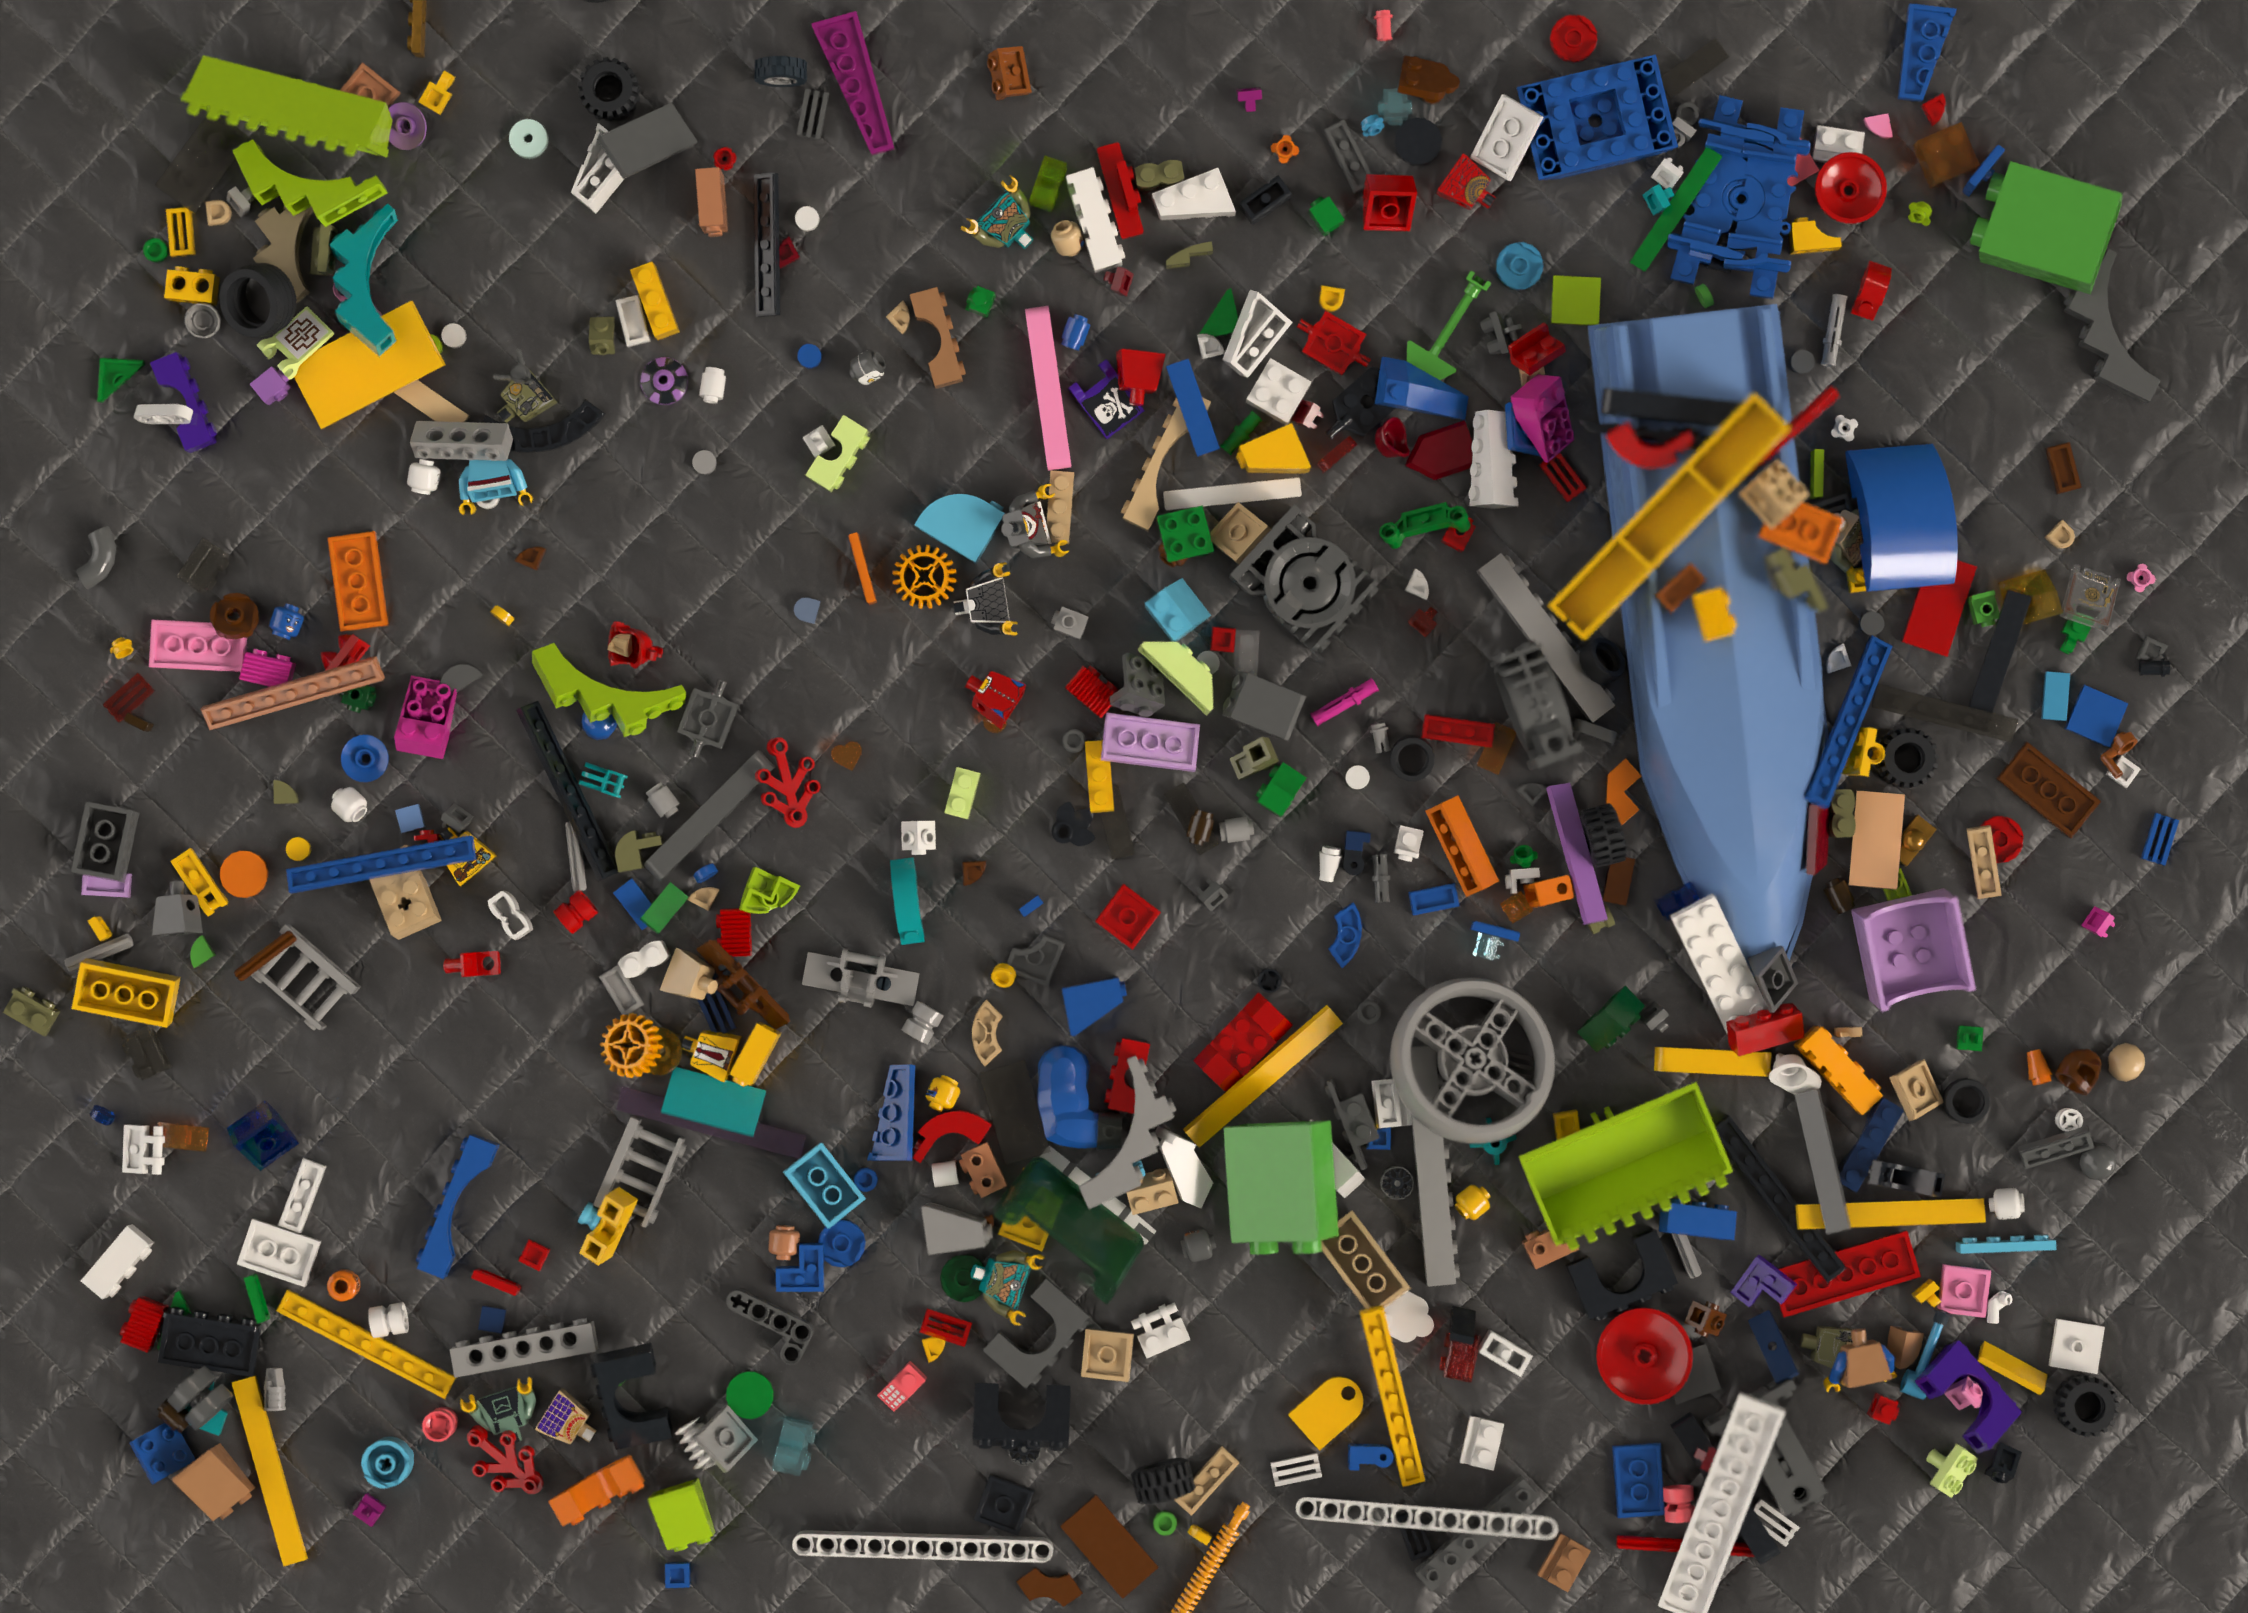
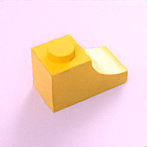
M1806 217L1794 219V222L1790 224V255L1837 251L1842 247L1841 237H1831L1822 233L1817 228L1815 221H1808Z

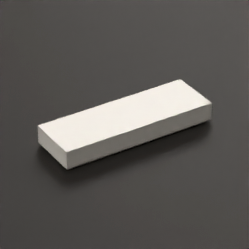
M307 1158L302 1159L278 1226L302 1233L327 1166Z

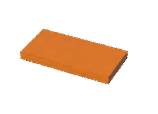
M371 531L328 537L340 632L388 626L376 532Z

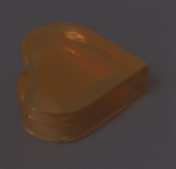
M854 741L848 742L845 746L837 745L832 749L831 757L836 763L853 771L862 754V748L860 744Z

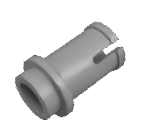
M1385 722L1371 725L1372 730H1370V733H1373L1376 753H1382L1381 742L1385 752L1391 751L1387 735V729L1389 728L1388 726L1386 727Z

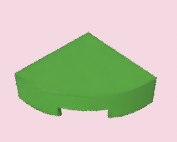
M203 935L196 939L191 948L190 958L194 968L216 956Z

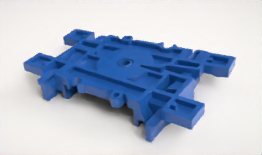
M1720 95L1713 120L1700 119L1699 127L1721 132L1720 136L1708 134L1705 149L1710 148L1722 155V158L1690 204L1695 209L1692 215H1683L1685 221L1682 234L1672 233L1668 235V247L1678 250L1670 279L1694 285L1699 264H1711L1714 257L1724 261L1725 269L1753 272L1750 296L1774 299L1778 272H1789L1791 261L1768 258V254L1780 255L1783 245V238L1780 233L1787 235L1791 231L1790 223L1782 221L1787 218L1790 196L1796 190V187L1789 186L1787 180L1790 177H1798V173L1795 170L1797 155L1807 156L1810 153L1811 147L1809 141L1800 140L1804 110L1780 108L1777 129L1753 123H1747L1745 126L1737 124L1743 100ZM1739 195H1744L1746 197V201L1744 203H1739L1737 201V197ZM1733 221L1737 222L1735 234L1729 233ZM1784 226L1788 227L1787 230H1783L1782 228ZM1729 233L1727 248L1718 246L1721 235ZM1748 249L1757 250L1756 257L1754 259L1743 260L1746 251H1734Z

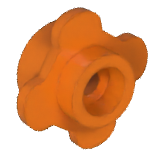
M1284 135L1278 143L1272 144L1271 151L1277 154L1280 163L1285 164L1290 157L1298 155L1299 148L1294 145L1290 136Z

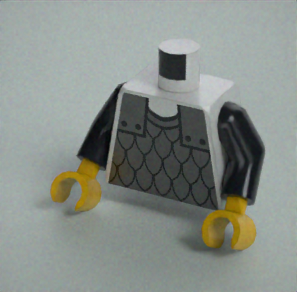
M1006 562L997 563L993 568L981 572L970 582L969 588L966 589L967 599L954 601L955 615L970 613L971 623H975L977 629L990 635L1006 634L1016 636L1018 633L1011 631V626L1018 623L1009 620L1003 577L1009 576L1010 572L1003 573L1002 566L1006 565Z

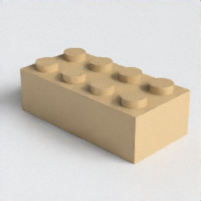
M1353 1211L1338 1221L1339 1236L1321 1240L1322 1251L1365 1309L1383 1305L1385 1309L1411 1289Z

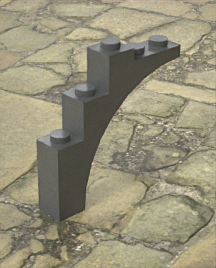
M2107 249L2091 295L2077 290L2069 291L2063 302L2066 305L2063 312L2089 324L2088 326H2083L2078 337L2081 338L2079 346L2103 357V359L2098 360L2094 368V372H2096L2094 380L2146 404L2151 401L2161 380L2145 371L2130 357L2120 343L2113 328L2108 308V283L2110 271L2117 253Z

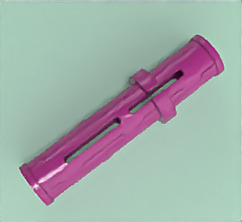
M1370 678L1354 689L1353 687L1349 688V692L1313 713L1311 712L1310 715L1317 727L1351 706L1361 704L1363 699L1378 692L1379 689L1374 680Z

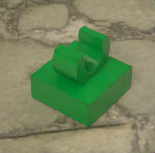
M1958 1025L1956 1049L1982 1051L1984 1028Z

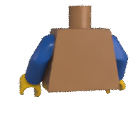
M1865 1329L1851 1330L1853 1343L1841 1346L1831 1373L1824 1379L1823 1385L1826 1392H1829L1832 1386L1836 1392H1839L1840 1382L1841 1385L1852 1388L1881 1381L1887 1382L1892 1377L1895 1379L1897 1377L1894 1371L1895 1357L1883 1344L1875 1340H1867Z

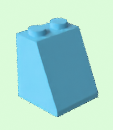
M1183 578L1164 588L1145 603V608L1171 642H1178L1211 616Z

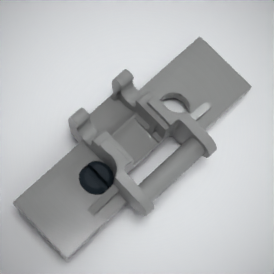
M843 948L841 958L808 952L802 985L841 992L838 1002L846 1003V1001L862 1003L864 1007L869 1008L873 1006L874 999L914 1006L920 973L885 967L886 956L864 955L849 952V949ZM848 961L878 967L877 973L870 974L847 969ZM834 968L842 970L843 976L841 981H834L832 979L831 972Z

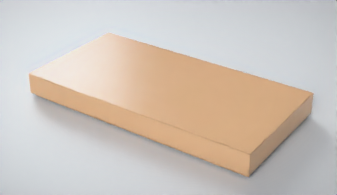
M1857 791L1854 817L1856 829L1852 841L1849 886L1897 890L1905 794Z

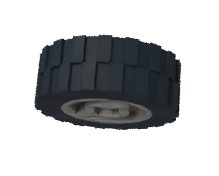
M787 56L758 58V60H755L754 80L758 84L772 87L800 86L807 83V62L801 58Z

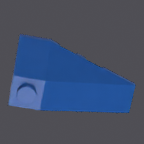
M1382 357L1375 404L1465 420L1469 396L1407 361Z

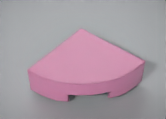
M1889 114L1864 118L1866 127L1875 135L1881 138L1893 137Z

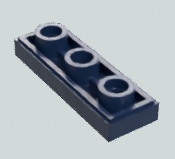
M1767 1310L1749 1319L1750 1327L1775 1382L1779 1385L1799 1375L1771 1311ZM1777 1345V1348L1772 1351V1347Z

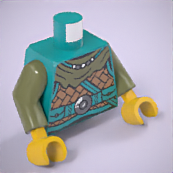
M1009 175L1012 179L1010 185L1007 186L1003 180L1001 181V185L1006 189L1005 192L977 221L966 218L971 223L969 229L961 226V230L971 234V236L985 246L995 248L1005 246L1008 248L1016 241L1023 249H1026L1033 241V238L1025 231L1030 225L1029 218L1031 213L1027 198L1018 187L1017 180L1012 175Z
M1010 1250L998 1254L996 1258H989L986 1268L979 1265H974L972 1268L971 1278L981 1281L979 1290L983 1292V1299L994 1312L1007 1319L1010 1318L1014 1325H1022L1015 1320L1018 1314L1026 1317L1024 1312L1014 1311L1013 1308L1018 1309L1031 1268L1034 1270L1042 1268V1266L1035 1264V1258L1044 1259L1041 1254L1031 1256L1029 1253Z

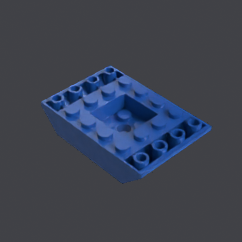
M1656 54L1517 87L1520 103L1543 116L1530 143L1538 180L1561 179L1650 158L1678 147ZM1592 115L1600 117L1601 125L1596 128L1590 126L1588 118Z

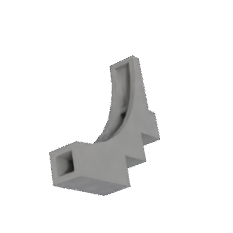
M1136 1055L1127 1059L1133 1075L1135 1088V1110L1130 1132L1121 1150L1111 1163L1095 1177L1079 1185L1089 1209L1141 1186L1140 1180L1144 1177L1139 1166L1134 1167L1132 1163L1158 1152L1156 1146L1160 1145L1155 1132L1150 1133L1148 1129L1174 1118L1173 1112L1176 1111L1172 1099L1166 1100L1165 1095L1155 1099L1154 1094L1158 1093L1153 1081H1147L1144 1073L1148 1069L1143 1058L1138 1060Z

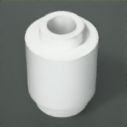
M714 367L705 368V373H702L699 396L704 398V402L717 404L718 400L723 399L726 380L724 370Z

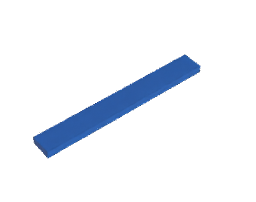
M1873 635L1867 641L1804 798L1823 809L1828 808L1893 647Z
M472 835L289 868L286 869L288 890L292 894L476 860L474 837Z

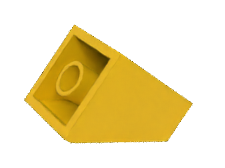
M1292 423L1240 445L1239 453H1236L1240 468H1246L1247 473L1305 474L1311 468Z

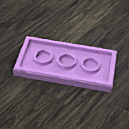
M1106 713L1101 760L1195 772L1200 724Z

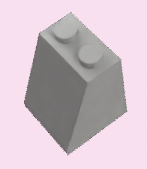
M932 1202L926 1203L921 1207L928 1255L985 1247L990 1243V1239L993 1238L992 1226L987 1224L985 1218Z

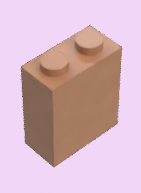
M719 167L695 169L699 226L704 234L708 233L709 237L722 236V232H728L724 175Z

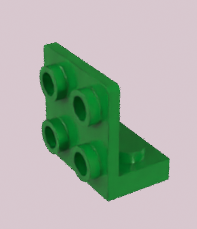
M1203 505L1157 517L1168 562L1199 555L1203 557L1214 552Z

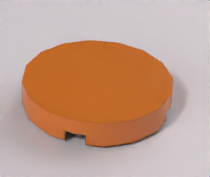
M251 851L232 853L224 860L220 868L222 886L228 893L242 898H249L261 892L266 885L269 874L266 862L260 855Z

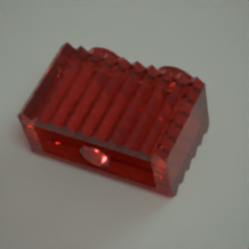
M1446 1333L1444 1347H1448L1446 1357L1441 1356L1439 1370L1442 1371L1443 1377L1472 1383L1481 1340L1480 1334L1475 1333L1473 1345L1451 1341L1449 1340V1333Z

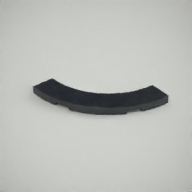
M585 399L573 413L562 421L550 426L529 429L509 426L513 437L510 451L536 453L566 446L594 428L605 416V413ZM486 415L480 423L500 422Z

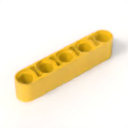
M1655 1047L1654 1071L1769 1076L1771 1072V1052L1756 1051L1738 1057L1733 1050Z

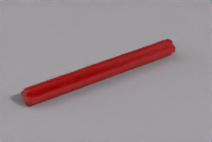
M1832 386L1828 387L1787 424L1791 430L1733 490L1838 399L1839 393Z
M1618 1535L1616 1547L1618 1549L1678 1552L1683 1539ZM1734 1543L1730 1556L1754 1557L1746 1543Z

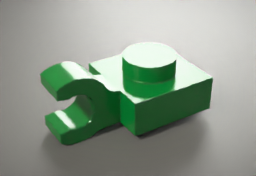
M2071 611L2061 630V633L2067 636L2060 651L2066 654L2072 653L2077 641L2081 643L2085 641L2094 621L2083 618L2086 616L2076 611Z

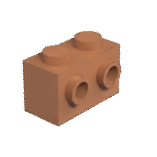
M984 1142L961 1154L962 1159L959 1160V1163L964 1173L969 1172L972 1178L969 1184L975 1195L979 1193L980 1197L983 1198L1008 1185L988 1142Z
M1549 1229L1540 1233L1538 1230L1525 1235L1526 1239L1522 1241L1535 1269L1579 1250L1577 1248L1571 1251L1566 1242L1556 1246Z

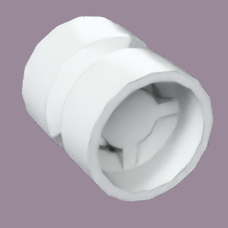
M404 1302L390 1304L388 1308H385L383 1305L369 1308V1326L373 1338L388 1336L389 1332H392L394 1335L408 1332V1314Z

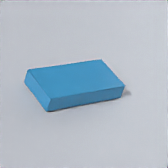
M2045 672L2041 719L2067 721L2070 673Z

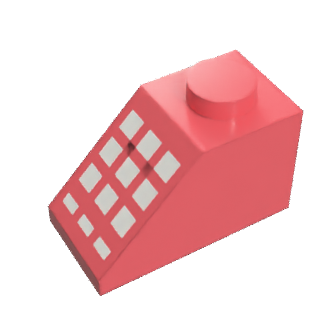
M909 1361L877 1396L894 1412L926 1381L927 1376Z

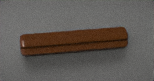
M286 931L234 971L237 979L244 981L297 940L294 933Z

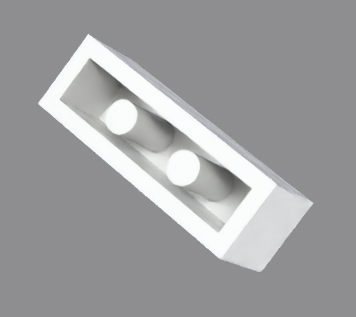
M133 1224L126 1226L83 1277L81 1282L101 1299L109 1296L114 1297L121 1289L119 1285L124 1278L129 1279L137 1270L135 1267L140 1259L144 1261L152 1252L150 1247L154 1242Z

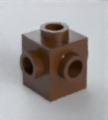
M1693 1301L1684 1323L1694 1327V1332L1702 1336L1708 1337V1334L1718 1336L1724 1326L1727 1314L1718 1311L1720 1306L1706 1301L1705 1305Z

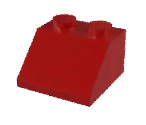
M1366 174L1363 192V230L1410 231L1417 196L1413 176Z

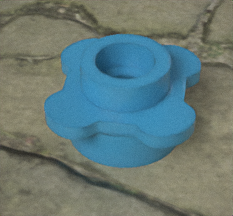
M1376 114L1366 117L1361 122V129L1364 131L1362 133L1363 136H1374L1380 133L1385 126L1382 123L1384 121L1383 118H1379Z

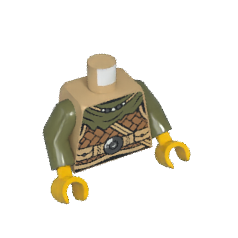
M1854 509L1852 512L1843 510L1840 514H1833L1844 520L1830 553V559L1843 572L1849 573V579L1852 583H1861L1856 578V574L1859 573L1864 577L1863 569H1854L1852 567H1856L1860 562L1861 552L1859 545L1864 543L1859 510Z

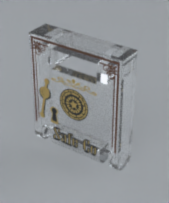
M2074 564L2060 617L2105 632L2110 625L2121 579L2115 578L2113 583H2110L2112 576L2083 567L2080 573V565ZM2077 606L2098 612V615L2093 618L2076 612Z

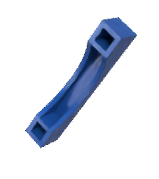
M471 1134L469 1138H464L460 1150L463 1151L460 1160H455L451 1170L454 1176L451 1182L446 1183L442 1193L445 1196L442 1205H437L433 1217L436 1218L434 1226H429L426 1232L425 1239L428 1241L425 1249L421 1248L417 1255L416 1262H419L417 1269L442 1279L448 1276L456 1256L451 1235L452 1215L456 1202L468 1183L480 1172L491 1167L499 1148V1143L476 1134Z

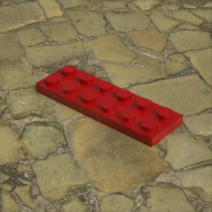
M1904 1230L1834 1251L1847 1269L1829 1283L1823 1279L1809 1259L1777 1268L1797 1283L1783 1304L1779 1303L1782 1317H1787L1921 1277L1908 1231Z

